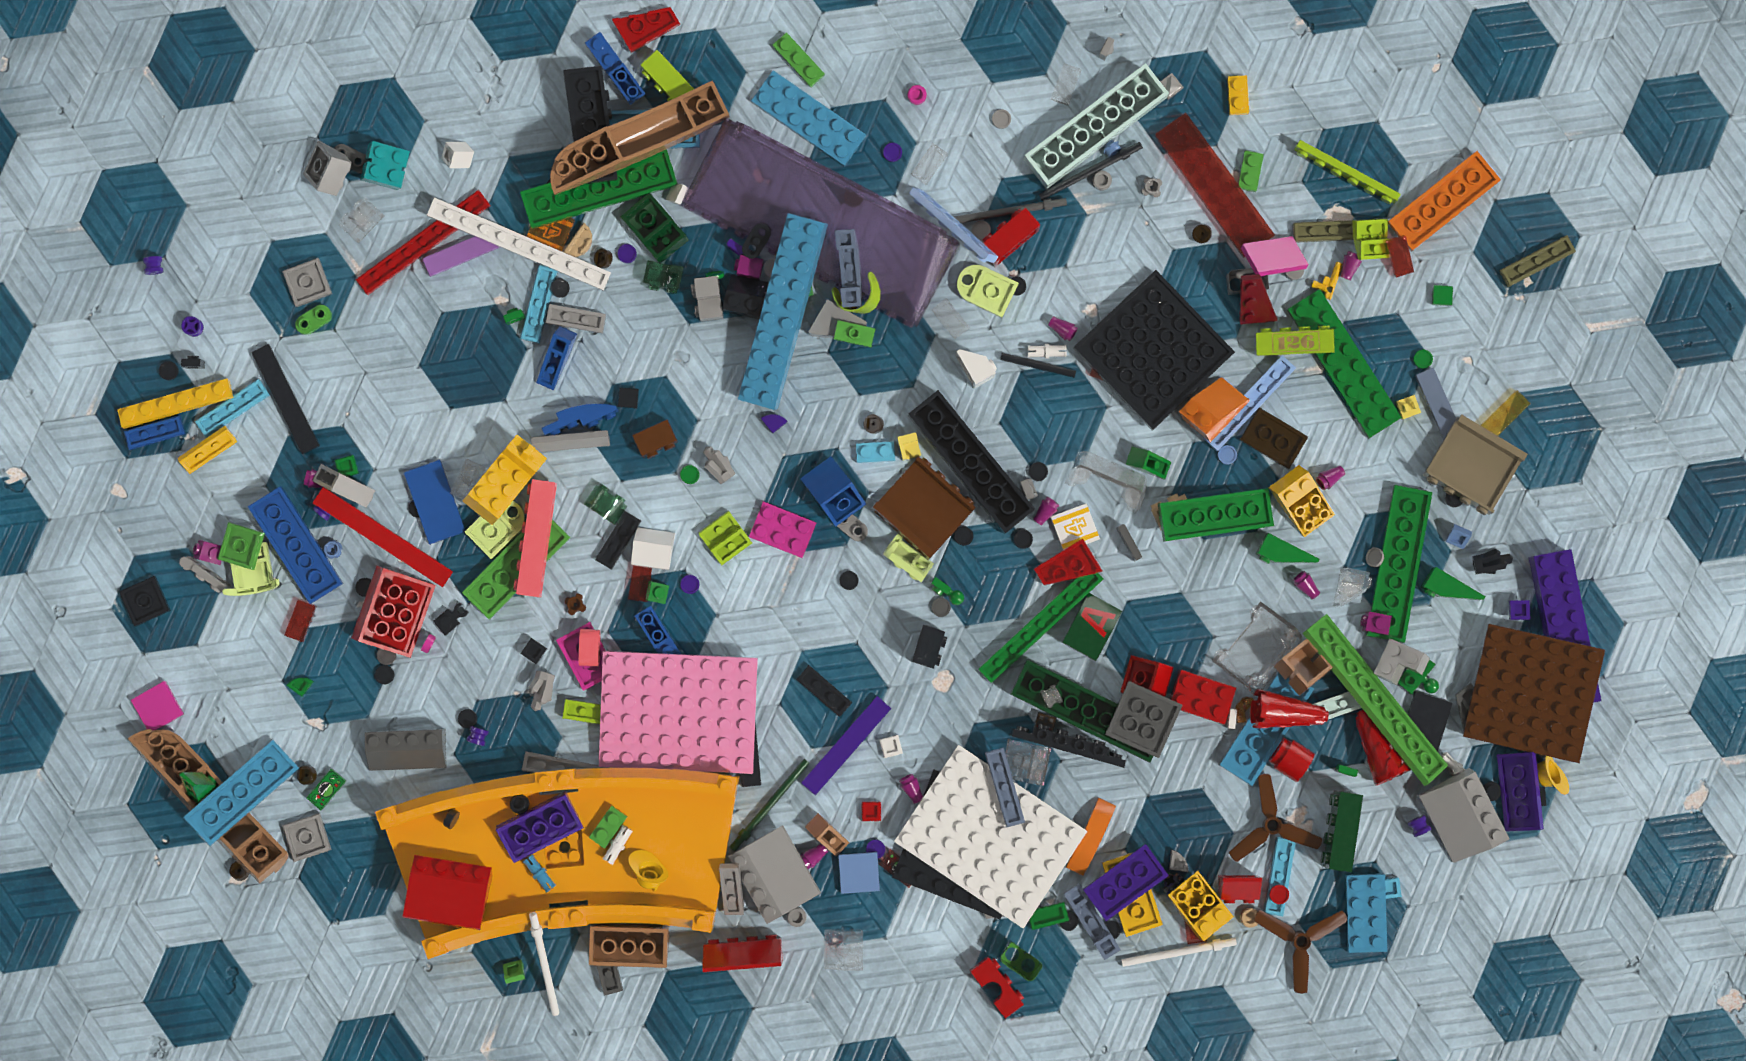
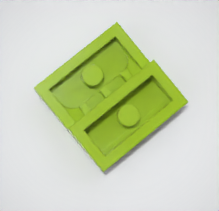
M1388 219L1352 220L1353 239L1358 260L1392 258V239L1387 238Z
M729 510L698 532L721 565L752 544V541Z

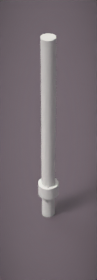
M532 912L529 914L532 926L530 928L531 935L535 939L551 1013L553 1016L559 1014V1008L542 939L543 930L542 926L539 925L537 913Z
M1219 938L1209 943L1121 959L1124 967L1203 951H1219L1224 947L1235 946L1237 943L1236 938L1220 940Z

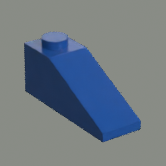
M561 326L553 333L536 383L551 390L555 389L574 346L577 333Z

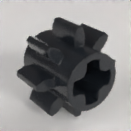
M1179 873L1175 875L1169 874L1163 881L1165 885L1163 890L1169 894L1182 884L1185 879Z

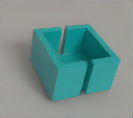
M375 141L370 142L365 160L368 162L363 165L360 180L394 190L401 189L405 171L401 170L407 166L410 151Z

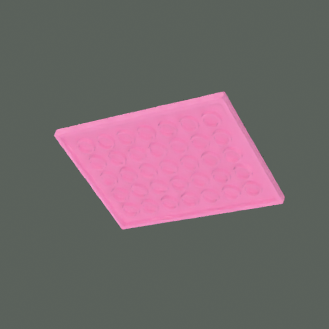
M603 651L599 767L683 769L702 772L753 774L758 658Z

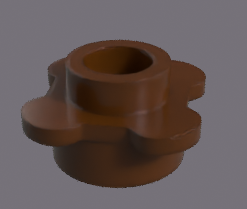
M581 594L565 599L570 615L586 610Z

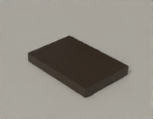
M1259 407L1239 441L1289 470L1308 436Z

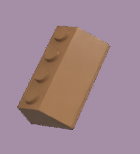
M591 924L589 965L667 968L669 949L668 925Z

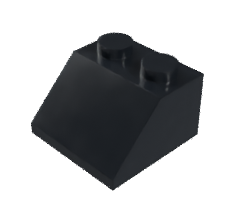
M731 274L725 294L723 311L759 319L769 282Z
M923 625L912 662L934 669L935 665L939 666L942 655H939L940 647L944 648L947 637L944 636L945 632Z

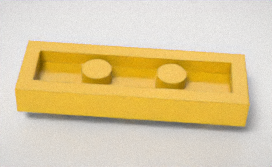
M224 426L179 456L178 461L191 474L234 445L237 439Z

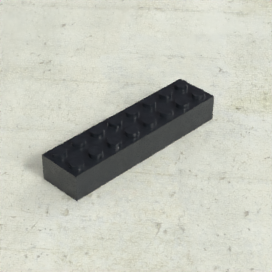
M939 390L908 414L911 421L1004 535L1035 510Z

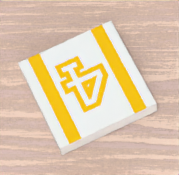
M1087 503L1050 517L1063 550L1082 538L1086 544L1100 540Z

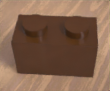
M668 420L632 435L642 457L647 456L648 459L658 455L657 451L662 449L668 451L676 447L675 443L678 442Z

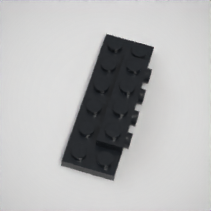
M602 66L563 70L573 142L606 126H610L609 120H612L611 108H607V101H610L609 91L605 90ZM617 171L585 184L617 181Z
M1039 724L1038 727L1033 726L1032 733H1028L1029 729L1017 726L1016 729H1011L1010 736L1122 768L1125 767L1126 760L1122 759L1123 755L1112 752L1108 755L1109 747L1105 746L1106 742L1095 740L1094 743L1087 741V737L1077 734L1075 738L1068 736L1069 732L1057 729V732L1049 731V726Z

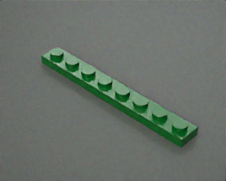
M1099 573L1076 578L978 670L992 683L1104 578Z

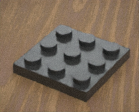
M1128 681L1105 735L1159 758L1182 708V704Z

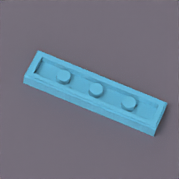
M538 266L520 339L540 344L552 296L550 286L556 279L558 271L546 266Z
M257 379L233 395L232 399L224 401L195 422L207 438L270 396V393L261 380Z
M1276 837L1263 912L1283 917L1285 903H1274L1270 899L1269 893L1275 885H1283L1288 889L1296 843L1282 837Z

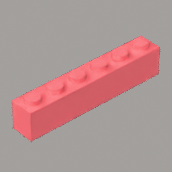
M532 479V483L528 484L527 495H530L529 503L526 502L524 514H527V519L522 524V533H525L524 541H520L519 552H522L521 560L517 561L516 571H519V577L514 582V590H517V595L542 597L557 483Z

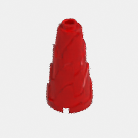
M1257 689L1253 696H1258V698L1251 701L1250 720L1251 723H1255L1252 726L1253 728L1323 725L1324 722L1328 721L1329 717L1325 707L1270 691Z
M1364 710L1357 712L1358 716L1355 718L1356 725L1362 739L1361 744L1366 754L1367 764L1375 786L1410 771V767L1380 732Z

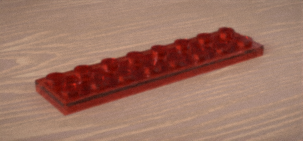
M1184 113L1154 135L1243 258H1245L1241 250L1243 244L1270 240L1275 236L1187 113Z

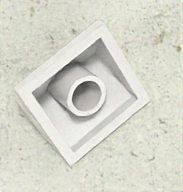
M637 527L633 540L631 565L669 570L675 533Z

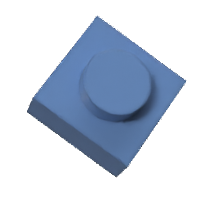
M1454 524L1446 538V542L1464 549L1472 536V531Z

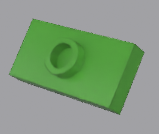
M838 320L834 340L871 348L875 328Z

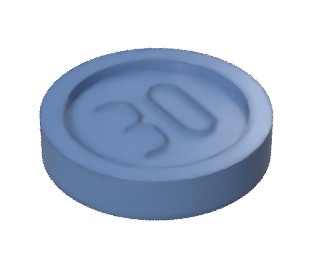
M1223 446L1218 451V459L1223 464H1232L1237 458V451L1232 446Z

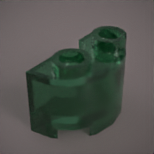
M647 260L643 283L647 284L650 290L659 291V288L666 289L667 293L677 294V291L680 289L684 267Z
M600 483L599 486L596 485L584 505L615 525L627 508V505L624 504L626 500L618 494L612 496L608 493L610 489Z

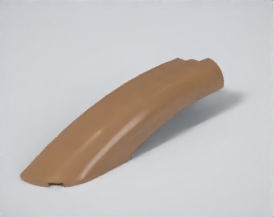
M713 80L662 105L611 126H606L566 146L555 158L551 170V186L554 195L644 160L730 118Z
M147 729L128 738L140 755L189 811L196 807L197 804L187 795L179 774L182 772H202L207 777L210 775L217 782V788L222 784L221 780L202 758L180 736L171 731ZM250 813L217 840L259 884L273 872L279 871L288 859V852Z

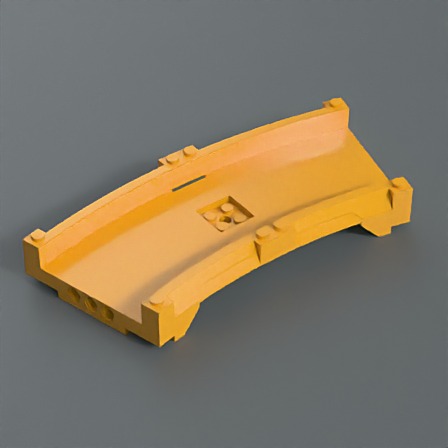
M574 768L542 771L439 791L376 811L375 814L381 830L386 829L406 888H408L414 855L492 867L493 877L480 930L418 920L425 938L421 942L427 959L484 940L531 931L530 928L532 926L529 914L532 912L537 913L539 925L542 926V929L587 926L593 923H647L692 928V930L711 933L714 927L721 889L719 866L720 864H725L739 776L715 772L656 768ZM578 789V792H567L584 828L533 853L535 859L542 868L545 867L547 870L545 872L556 884L555 887L551 888L546 882L551 889L546 893L538 880L533 879L534 875L523 863V861L528 859L533 865L528 858L531 855L513 863L496 831V826L518 815L510 807V801L515 795H525L529 799L530 805L528 809L560 794L540 795V792ZM611 806H614L628 816L622 825L628 827L627 829L633 830L624 845V850L620 851L613 865L602 859L611 843L609 842L604 849L589 838ZM451 809H455L460 812L459 818L454 827L448 829L443 825L444 819ZM619 830L617 831V833H616V834L614 835V837L612 838L613 840H614L615 837L617 836ZM563 841L570 844L568 852H563L560 848ZM646 850L651 852L667 869L668 878L658 886L656 891L643 888L637 882V876L631 869L628 861L630 854L634 851ZM588 900V905L550 908L549 905Z

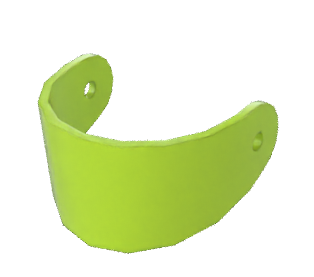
M868 272L871 292L869 299L863 306L854 310L850 307H842L841 294L834 287L832 288V295L836 304L844 311L859 314L870 313L877 307L880 301L881 291L875 275L872 272Z

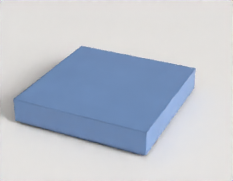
M877 852L839 854L841 894L880 891Z

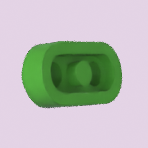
M325 305L314 307L298 317L295 323L297 331L304 335L315 332L331 321L332 312ZM323 311L324 316L319 318L318 313ZM307 321L308 326L303 328L302 323Z

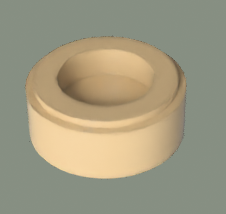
M1253 908L1244 909L1240 914L1242 924L1249 928L1257 926L1258 923L1254 921V917L1258 911Z

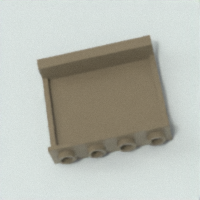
M1461 414L1454 421L1423 476L1427 478L1426 480L1433 485L1438 484L1443 487V491L1447 494H1455L1460 497L1459 500L1462 503L1475 506L1476 511L1480 514L1490 515L1494 513V507L1518 466L1525 460L1528 454Z

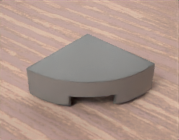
M1171 850L1169 870L1188 872V864L1185 858L1180 853Z

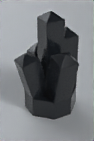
M1498 549L1472 556L1475 575L1482 573L1495 574L1497 570L1506 569L1507 564L1512 563L1513 557L1510 553L1500 555L1501 552Z

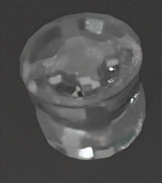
M1055 685L1050 686L1048 690L1040 691L1048 708L1053 707L1055 703L1063 702Z

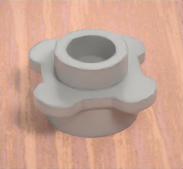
M1146 177L1143 181L1145 185L1144 189H1142V194L1144 196L1153 195L1154 197H1159L1162 181Z

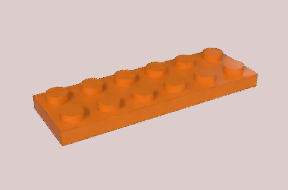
M1476 151L1390 219L1388 224L1412 252L1501 181V179L1480 153Z

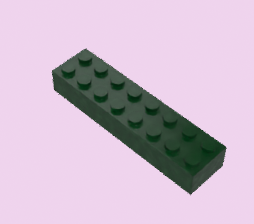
M1026 660L1010 695L1151 763L1152 755L1105 735L1118 706L1117 703Z

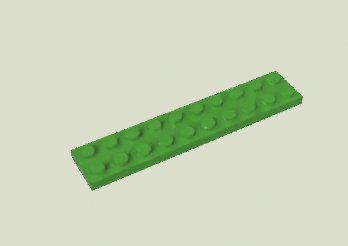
M1325 614L1302 634L1319 651L1318 654L1322 655L1333 667L1331 669L1332 672L1338 677L1424 786L1428 785L1448 764L1331 618Z

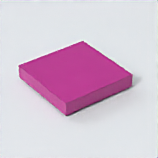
M166 681L161 682L131 700L146 729L158 730L184 715Z

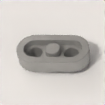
M853 514L847 518L845 523L841 522L837 525L839 529L854 541H862L867 537L868 529L866 525ZM856 528H860L862 530V533L860 535L855 534L854 531Z

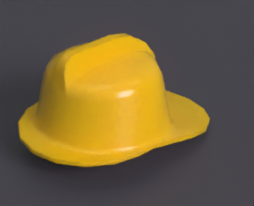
M1545 756V760L1537 764L1539 783L1544 787H1555L1561 794H1568L1569 783L1564 772L1554 762L1552 757Z
M637 850L630 854L628 858L629 865L636 874L639 885L656 891L658 886L667 880V869L651 852Z

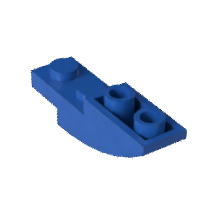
M601 32L585 42V45L596 58L599 65L602 66V69L630 105L645 95L643 89Z
M608 404L574 406L557 412L556 415L559 420L543 427L542 431L545 436L561 434L560 430L568 428V430L578 426L580 421L584 427L592 428L599 424L598 421L604 418L606 420L614 418L619 410L616 406Z
M652 606L635 615V618L657 653L682 654Z

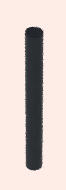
M1002 353L1000 359L1075 378L1076 370Z

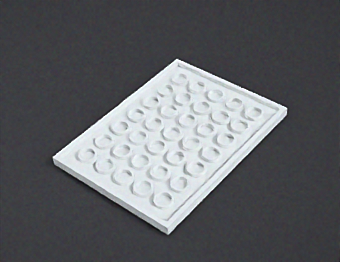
M958 745L894 842L1024 928L1087 831L1015 782L1014 785L1025 823L1006 828L988 764Z

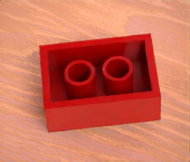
M1019 208L1011 215L1008 223L1006 221L1002 222L997 227L996 233L993 235L989 233L982 239L983 243L998 256L994 263L990 262L994 267L999 265L1039 231V222L1027 208L1023 210Z
M1179 670L1170 699L1182 704L1180 711L1225 725L1237 688Z

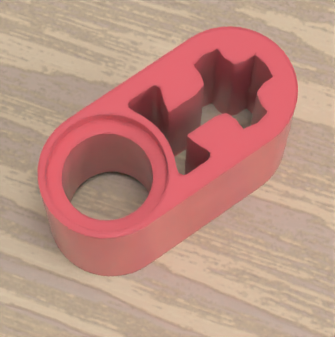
M580 629L579 666H599L600 630Z

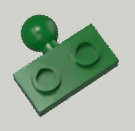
M936 577L932 581V591L939 596H942V594L947 595L953 605L963 603L964 594L961 591H953Z
M1429 659L1422 675L1407 669L1400 677L1398 685L1411 695L1421 683L1424 685V690L1427 693L1437 692L1439 689L1438 681L1434 678L1428 679L1426 677L1436 664Z

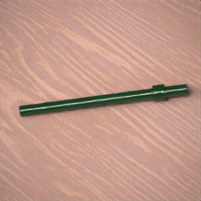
M806 759L802 760L746 828L740 830L739 836L729 846L734 852L744 841L751 837V832L810 763Z

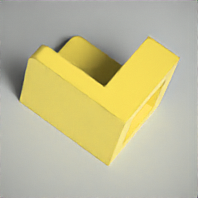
M916 432L897 437L903 461L921 456Z

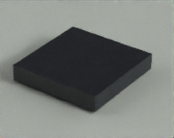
M152 576L119 591L134 627L171 611L156 576Z

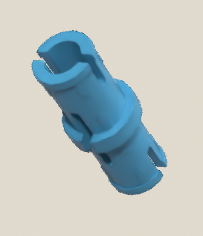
M532 854L528 858L533 865L528 859L523 861V863L534 875L533 879H537L547 893L551 889L546 882L551 888L555 887L556 884L545 872L547 871L545 867L542 868Z

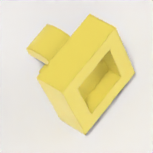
M1415 395L1395 402L1402 420L1421 413Z

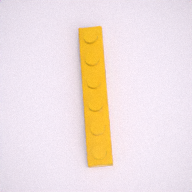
M226 378L118 409L121 427L126 429L232 399L233 393L230 380Z

